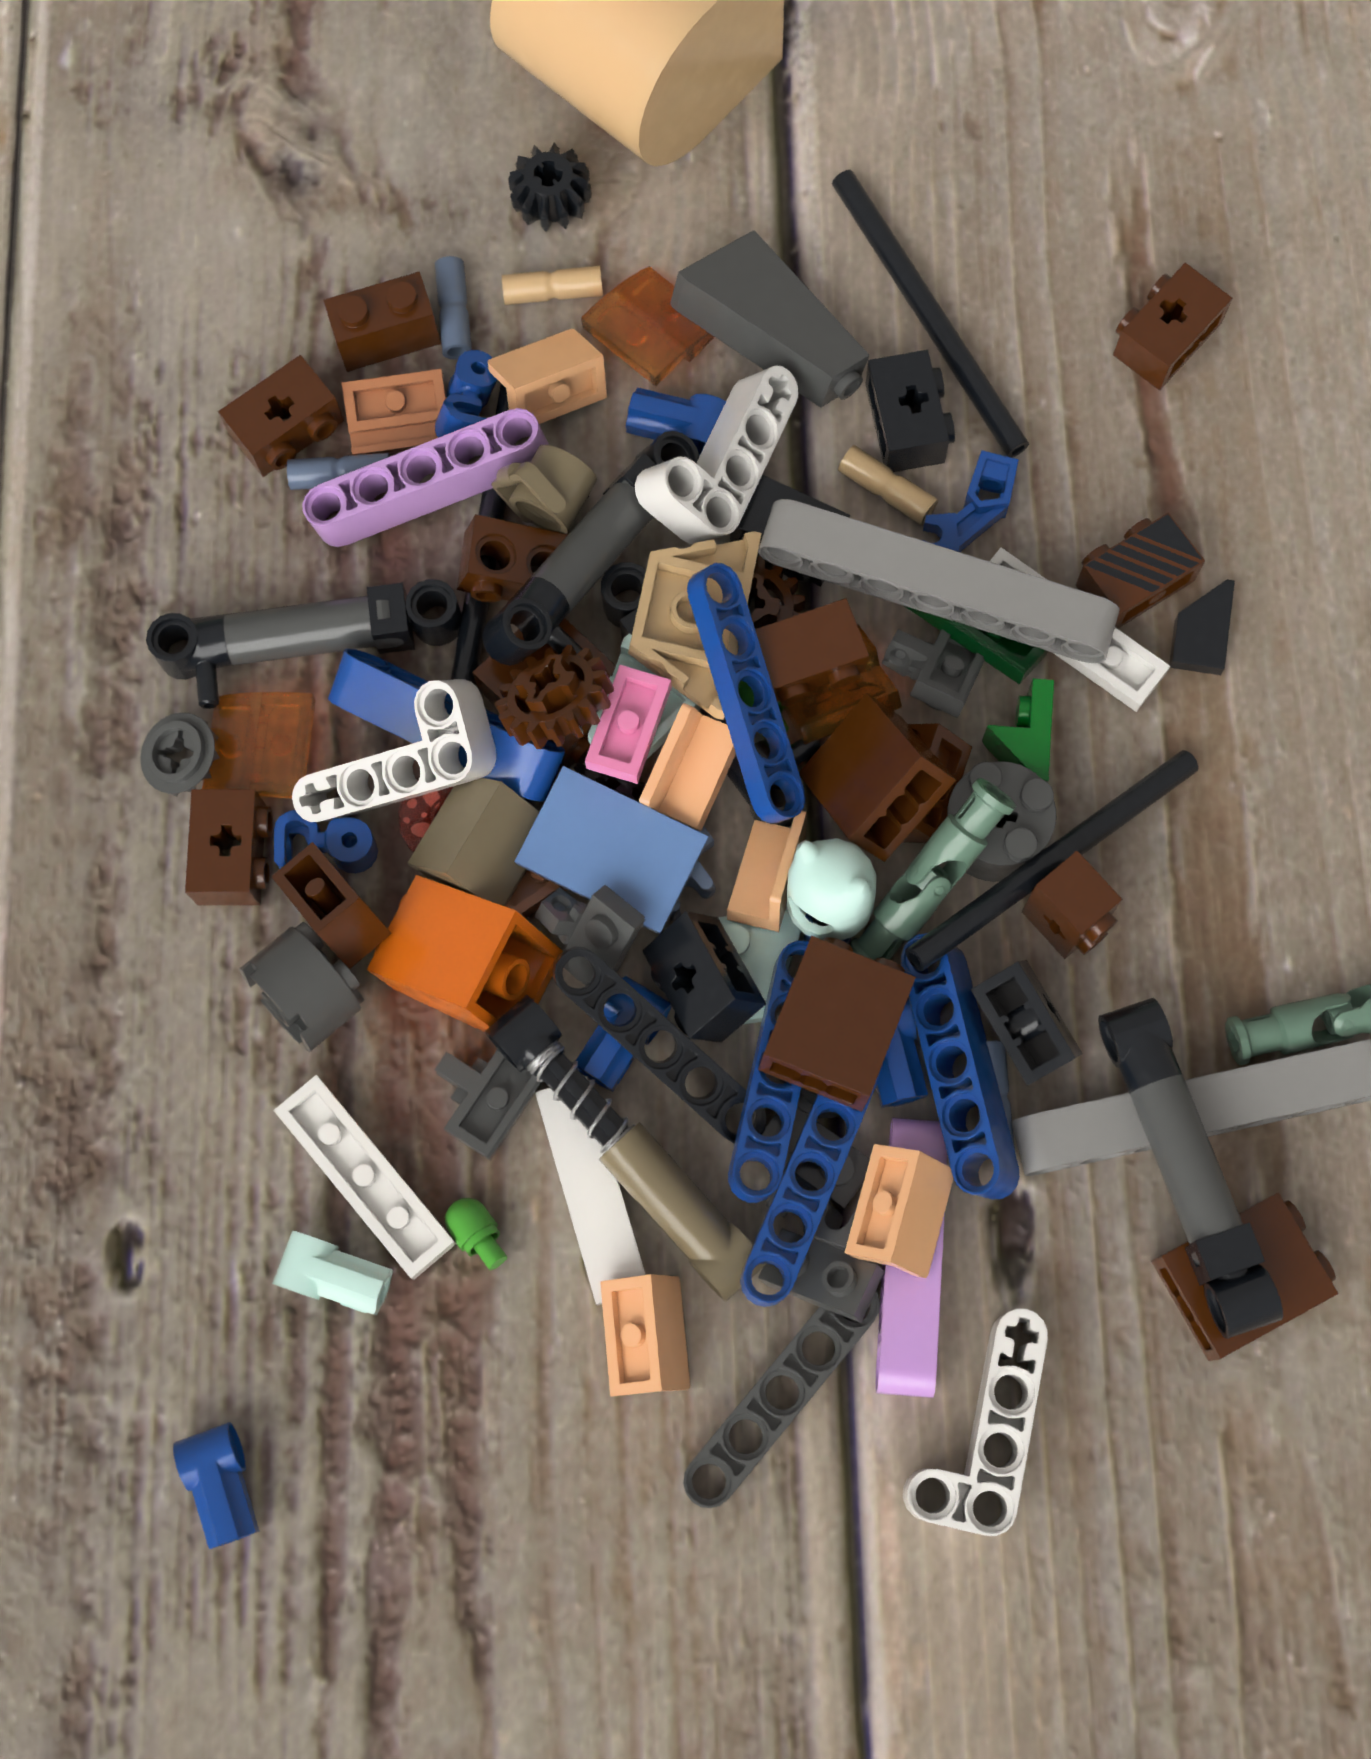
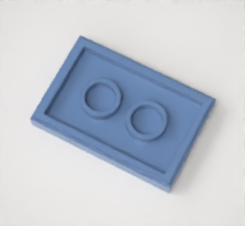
M563 766L514 862L588 900L591 899L595 892L606 885L645 916L643 927L660 935L709 836Z

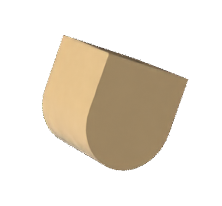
M492 0L490 28L496 46L635 155L652 166H663L672 163L695 148L783 57L784 0Z

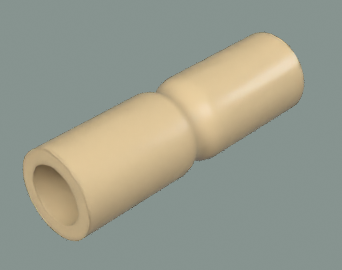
M600 266L558 269L552 273L536 271L502 275L505 305L544 302L553 298L565 300L603 296Z
M855 445L846 452L839 464L838 471L872 494L881 496L886 503L921 526L924 525L926 515H931L939 500L905 477L894 474L891 468Z

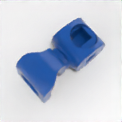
M469 350L459 356L455 372L447 386L446 399L435 422V433L438 438L487 419L479 417L481 409L488 403L497 379L488 370L487 361L493 358L488 353L480 350Z
M296 810L282 814L275 822L274 862L279 869L293 859V838L297 834L305 837L307 845L313 842L323 854L327 853L331 856L338 867L347 873L356 874L364 872L372 867L377 859V842L367 824L359 819L350 817L335 818L329 822L325 832L321 831L317 822L304 820Z

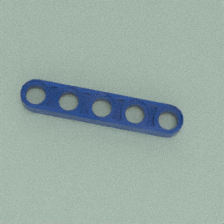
M714 563L693 574L689 579L687 586L688 598L751 805L761 820L769 824L779 823L801 813L805 804L804 787L741 582L737 574L729 566L723 563ZM707 578H712L720 585L723 594L722 603H718L710 597L706 585ZM724 629L731 631L736 637L739 647L737 655L730 653L726 649L722 638ZM740 680L746 682L753 691L754 703L752 707L746 705L739 695L738 686ZM756 732L762 734L769 743L770 753L767 759L762 757L756 750L754 743ZM772 784L779 786L785 795L786 803L783 811L778 809L771 800L770 789Z
M798 940L789 943L781 951L773 968L728 1171V1183L731 1191L739 1199L747 1203H759L766 1200L777 1190L783 1176L801 1087L789 1082L783 1084L774 1083L766 1077L764 1072L758 1069L776 1024L775 1010L784 1005L794 980L786 969V960L793 955H804L809 943L808 941ZM760 1108H769L775 1111L781 1120L780 1132L771 1137L759 1134L752 1124L753 1112ZM758 1161L768 1169L770 1182L765 1189L752 1190L742 1183L740 1169L744 1163Z
M878 1077L862 1112L819 1094L816 1095L787 1163L780 1185L773 1196L741 1273V1289L746 1298L755 1305L763 1307L775 1306L783 1301L792 1290L872 1098ZM824 1112H834L840 1115L846 1123L845 1136L834 1141L822 1137L817 1130V1117ZM810 1161L821 1166L826 1177L825 1185L821 1189L808 1191L799 1186L796 1181L795 1171L796 1167L802 1162ZM790 1212L799 1216L805 1229L803 1237L799 1241L792 1243L784 1242L778 1238L773 1227L774 1219L777 1215ZM767 1263L779 1269L783 1278L782 1288L779 1292L765 1295L755 1289L751 1276L756 1266Z

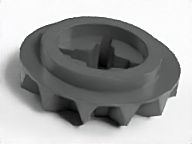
M175 713L161 719L152 727L143 742L140 756L142 772L152 787L161 792L178 796L179 793L191 792V789H196L197 784L203 779L212 778L209 769L214 760L220 759L215 750V742L219 737L210 729L208 722L191 713ZM184 747L194 752L193 756H190L189 759H182L180 763L167 757V754L181 752Z

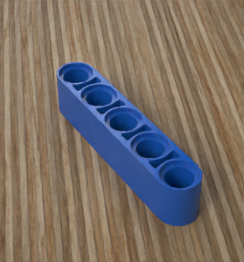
M344 649L328 700L332 704L411 743L423 741L415 713L414 701L418 690L429 681L370 653L356 649ZM447 693L444 704L447 713L451 715L453 700L450 694ZM485 709L496 748L497 759L492 771L483 778L502 781L521 797L539 802L545 801L553 786L565 754V749L562 746L557 747L555 742L548 740L542 749H536L532 741L521 746L514 736L510 737L498 717L499 715ZM461 745L458 758L461 765L465 768L467 753Z
M927 933L918 934L912 937L904 946L901 954V965L905 969V973L916 977L909 998L952 1175L956 1185L966 1193L992 1200L1003 1199L1011 1195L1017 1187L1020 1178L1019 1166L986 1042L987 1039L977 1000L970 990L973 988L967 960L963 952L958 947H955L941 958L940 964L935 971L930 974L928 973V968L922 972L918 971L911 965L905 953L909 946ZM952 1001L954 1007L952 1018L942 1025L940 1022L941 1010L947 1003ZM965 1053L967 1057L966 1068L960 1076L955 1078L953 1074L954 1061L959 1055ZM977 1105L980 1110L979 1123L974 1129L968 1131L966 1127L967 1113L972 1107ZM990 1158L993 1163L994 1173L991 1180L987 1184L982 1185L979 1180V1169L983 1162Z

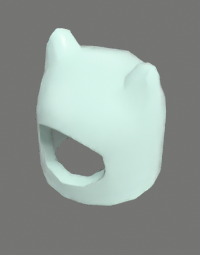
M838 838L814 842L804 840L797 845L793 862L788 870L787 909L792 922L805 935L814 936L819 939L832 937L844 940L853 937L867 925L874 909L877 881L876 872L867 855L857 845ZM800 908L817 920L829 925L820 926L809 922L800 911Z

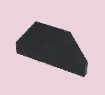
M1225 580L1178 613L1174 622L1170 668L1214 675L1222 674L1225 669L1235 580Z

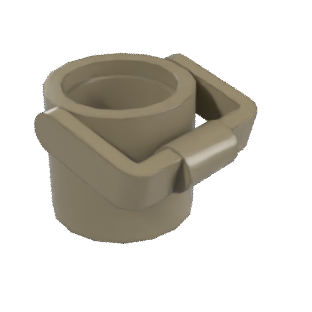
M540 445L530 462H516L500 468L491 486L523 522L532 523L541 529L567 534L594 487L597 478L588 465L571 453L555 446Z

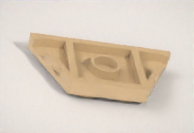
M755 531L745 533L743 540L718 545L712 539L694 543L685 549L671 547L650 551L628 650L629 655L657 676L671 679L672 687L715 719L724 720L725 716L689 602L687 586L693 574L714 563H723L737 574L748 604L762 534ZM707 578L706 585L710 597L714 601L722 603L723 594L720 585L712 578ZM724 629L722 634L723 643L730 653L737 655L738 641L731 631Z

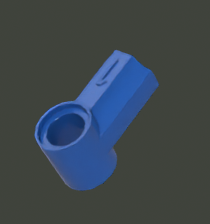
M637 387L635 393L632 394L628 407L626 433L655 440L665 432H680L693 441L700 457L726 401L709 394H695L688 400Z
M628 976L623 977L630 986L667 1018L672 1008L669 1001ZM620 993L608 998L604 1005V1015L607 1021L617 1025L628 1022L634 1014L633 1000L628 995ZM598 1025L576 1059L578 1061L576 1068L585 1077L587 1076L588 1079L595 1080L596 1084L613 1092L635 1057ZM659 1031L650 1034L645 1044L648 1045Z
M907 999L879 1072L876 1088L881 1108L909 1104L928 1096L922 1066L914 1040H917V1030L909 999Z
M228 1422L176 1441L173 1444L176 1467L183 1485L188 1491L193 1493L208 1548L213 1549L259 1532L260 1530L242 1473L246 1470L245 1455L233 1424Z

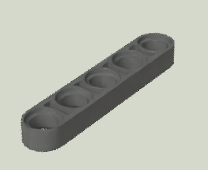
M875 1292L871 1300L870 1311L867 1317L861 1323L849 1321L842 1315L822 1307L816 1310L689 1464L684 1473L683 1485L687 1496L693 1503L704 1508H714L721 1506L732 1496L875 1321L880 1308L877 1292ZM811 1333H824L833 1341L835 1347L834 1355L827 1364L813 1365L803 1356L802 1343ZM787 1376L797 1384L799 1390L798 1399L791 1408L785 1410L777 1409L768 1402L766 1386L774 1377ZM744 1419L757 1423L763 1435L760 1447L750 1454L737 1452L731 1446L729 1440V1432L732 1426ZM705 1464L716 1465L723 1471L726 1478L723 1492L718 1497L712 1499L699 1496L692 1484L695 1471Z

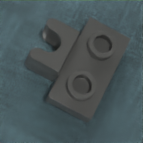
M828 1201L789 1295L861 1323L884 1271L876 1263L856 1259L844 1253L855 1212L851 1215L846 1226L840 1229L843 1216ZM781 1228L778 1238L782 1241L789 1243L797 1242L803 1237L784 1228ZM766 1264L758 1278L765 1285L780 1291L783 1284L781 1272L774 1265Z

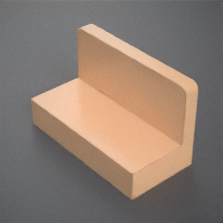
M575 329L563 331L487 361L489 372L506 387L509 410L516 408L526 409L534 414L539 424L607 398L604 356Z
M683 703L639 802L680 823L701 831L736 755L727 724L705 716L693 706Z
M801 811L799 815L793 818L791 828L754 820L727 908V920L779 932L787 906L788 870L793 862L797 845L806 839V811Z
M874 1144L844 1253L856 1259L894 1266L913 1276L927 1278L954 1179L951 1167L918 1150Z
M649 1274L600 1281L610 1397L689 1390L690 1377L679 1277Z

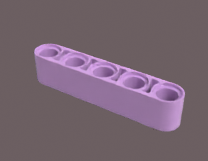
M520 408L507 410L315 486L304 498L302 504L303 514L325 543L335 547L346 546L492 489L491 483L496 479L500 468L516 462H530L540 445H549L533 413ZM530 437L522 445H514L519 439ZM482 455L477 462L467 464L473 457ZM434 474L427 482L420 483L425 476ZM387 492L382 499L373 502L377 495ZM339 511L335 517L326 520L331 513Z
M905 1118L891 1119L889 1146L918 1150L947 1165V1151L939 1121ZM944 1217L927 1278L916 1277L894 1266L882 1264L884 1274L881 1278L875 1382L876 1393L934 1397L937 1373Z

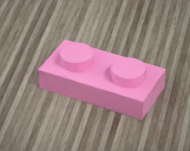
M619 665L612 684L614 692L608 695L611 706L602 712L601 721L596 728L585 759L586 769L638 784L672 685L671 679Z

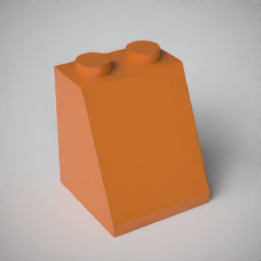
M416 875L407 893L402 897L398 910L388 927L392 934L375 948L374 956L366 970L392 989L484 1032L525 995H528L539 1004L553 976L554 962L563 950L516 910Z

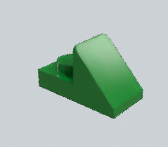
M1033 678L1027 695L1018 696L1015 717L1016 727L988 725L982 742L999 762H1012L1022 765L1048 782L1054 680Z

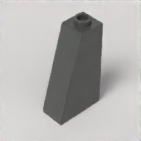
M755 230L678 272L670 305L678 313L765 370L773 366H783L788 369L796 380L798 393L820 408L838 397L841 400L847 399L861 386L863 382L861 375L870 355Z

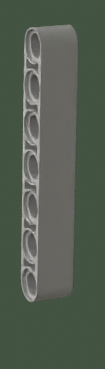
M780 499L773 503L758 549L759 555L774 565L1086 663H1101L1106 660L1120 610L1115 603L1106 598L790 499Z
M1371 1039L1187 1079L1185 1082L1208 1137L1371 1101ZM1130 1093L1030 1114L1011 1121L1025 1176L1049 1173L1152 1150Z

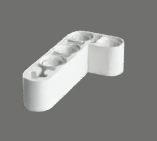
M773 366L737 381L697 463L687 457L678 456L640 472L635 482V494L641 506L680 539L689 544L715 539L733 532L744 515L797 402L798 385L791 372L783 366Z
M465 679L429 681L422 685L416 693L414 706L423 741L302 777L294 786L292 793L293 806L296 812L309 822L344 818L474 781L488 775L495 766L497 759L496 748L479 689L472 682ZM447 693L450 694L453 700L451 715L447 713L444 704ZM461 745L467 753L465 768L461 765L458 758ZM414 760L420 766L421 774L419 780L413 774L412 766ZM369 773L374 780L375 788L373 793L368 786ZM337 788L340 797L327 800L326 793Z
M1015 1309L1001 1315L994 1322L987 1346L964 1475L940 1469H921L914 1472L906 1480L903 1488L904 1503L907 1510L914 1517L929 1523L985 1536L1000 1535L1013 1525L1019 1505L1048 1341L1046 1325L1037 1313L1028 1309ZM1018 1322L1023 1323V1332L1031 1335V1343L1020 1346L1016 1363L1027 1362V1370L1018 1366L1000 1367L998 1365L999 1357L1007 1360L1013 1356L1014 1340L1005 1337V1330L1017 1326ZM1003 1376L1015 1379L1022 1389V1399L1020 1404L1014 1409L1002 1407L994 1396L996 1382ZM994 1433L1004 1435L1012 1446L1010 1460L1001 1467L991 1465L984 1455L985 1441ZM927 1478L938 1480L945 1489L944 1504L939 1510L934 1512L923 1511L916 1501V1489ZM985 1491L993 1492L1002 1504V1512L999 1519L990 1525L980 1524L973 1513L975 1498Z

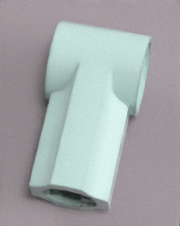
M292 1230L272 1284L317 1300L321 1296L336 1301L340 1305L377 1316L389 1291L393 1270L338 1251L339 1246Z

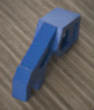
M981 450L966 495L964 508L957 514L926 515L923 531L935 533L940 538L939 541L932 544L961 552L998 520L1005 518L1010 504L1019 459ZM980 489L1000 494L997 499L981 501L978 498Z

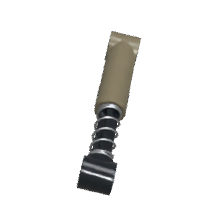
M525 995L484 1032L501 1054L519 1072L527 1069V1071H530V1074H534L537 1077V1082H545L554 1092L553 1100H561L571 1111L570 1119H578L588 1130L587 1138H595L602 1146L600 1153H603V1155L599 1158L601 1163L689 1259V1263L722 1300L727 1302L741 1288V1273L753 1243L734 1224L727 1221L640 1122L637 1125H627L629 1118H621L610 1106L612 1099H604L593 1087L595 1080L588 1081L576 1068L578 1061L571 1062L564 1055L565 1046H562V1043L558 1041L562 1037V1033L545 1011L531 997ZM767 1263L756 1266L752 1271L751 1278Z

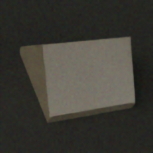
M480 778L456 785L447 796L407 864L441 884L506 906L527 872V869L515 864L514 861L540 811L502 781Z

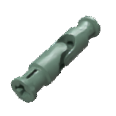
M980 777L976 779L972 784L974 791L956 814L947 815L905 873L895 882L874 909V920L859 939L854 938L851 940L849 945L853 948V952L872 960L875 958L890 960L905 940L909 941L912 937L916 936L937 910L938 905L988 845L986 837L1004 814L1010 815L1016 808L1014 801L991 782ZM947 861L946 865L943 868L939 866V864H942Z
M1371 984L1352 989L1347 993H1334L1275 1006L1270 1009L1269 1014L1240 1020L1237 1016L1228 1017L1225 1022V1033L1233 1059L1238 1065H1244L1249 1063L1251 1057L1280 1051L1286 1055L1347 1040L1356 1034H1371ZM1320 1016L1327 1029L1312 1031L1315 1019Z

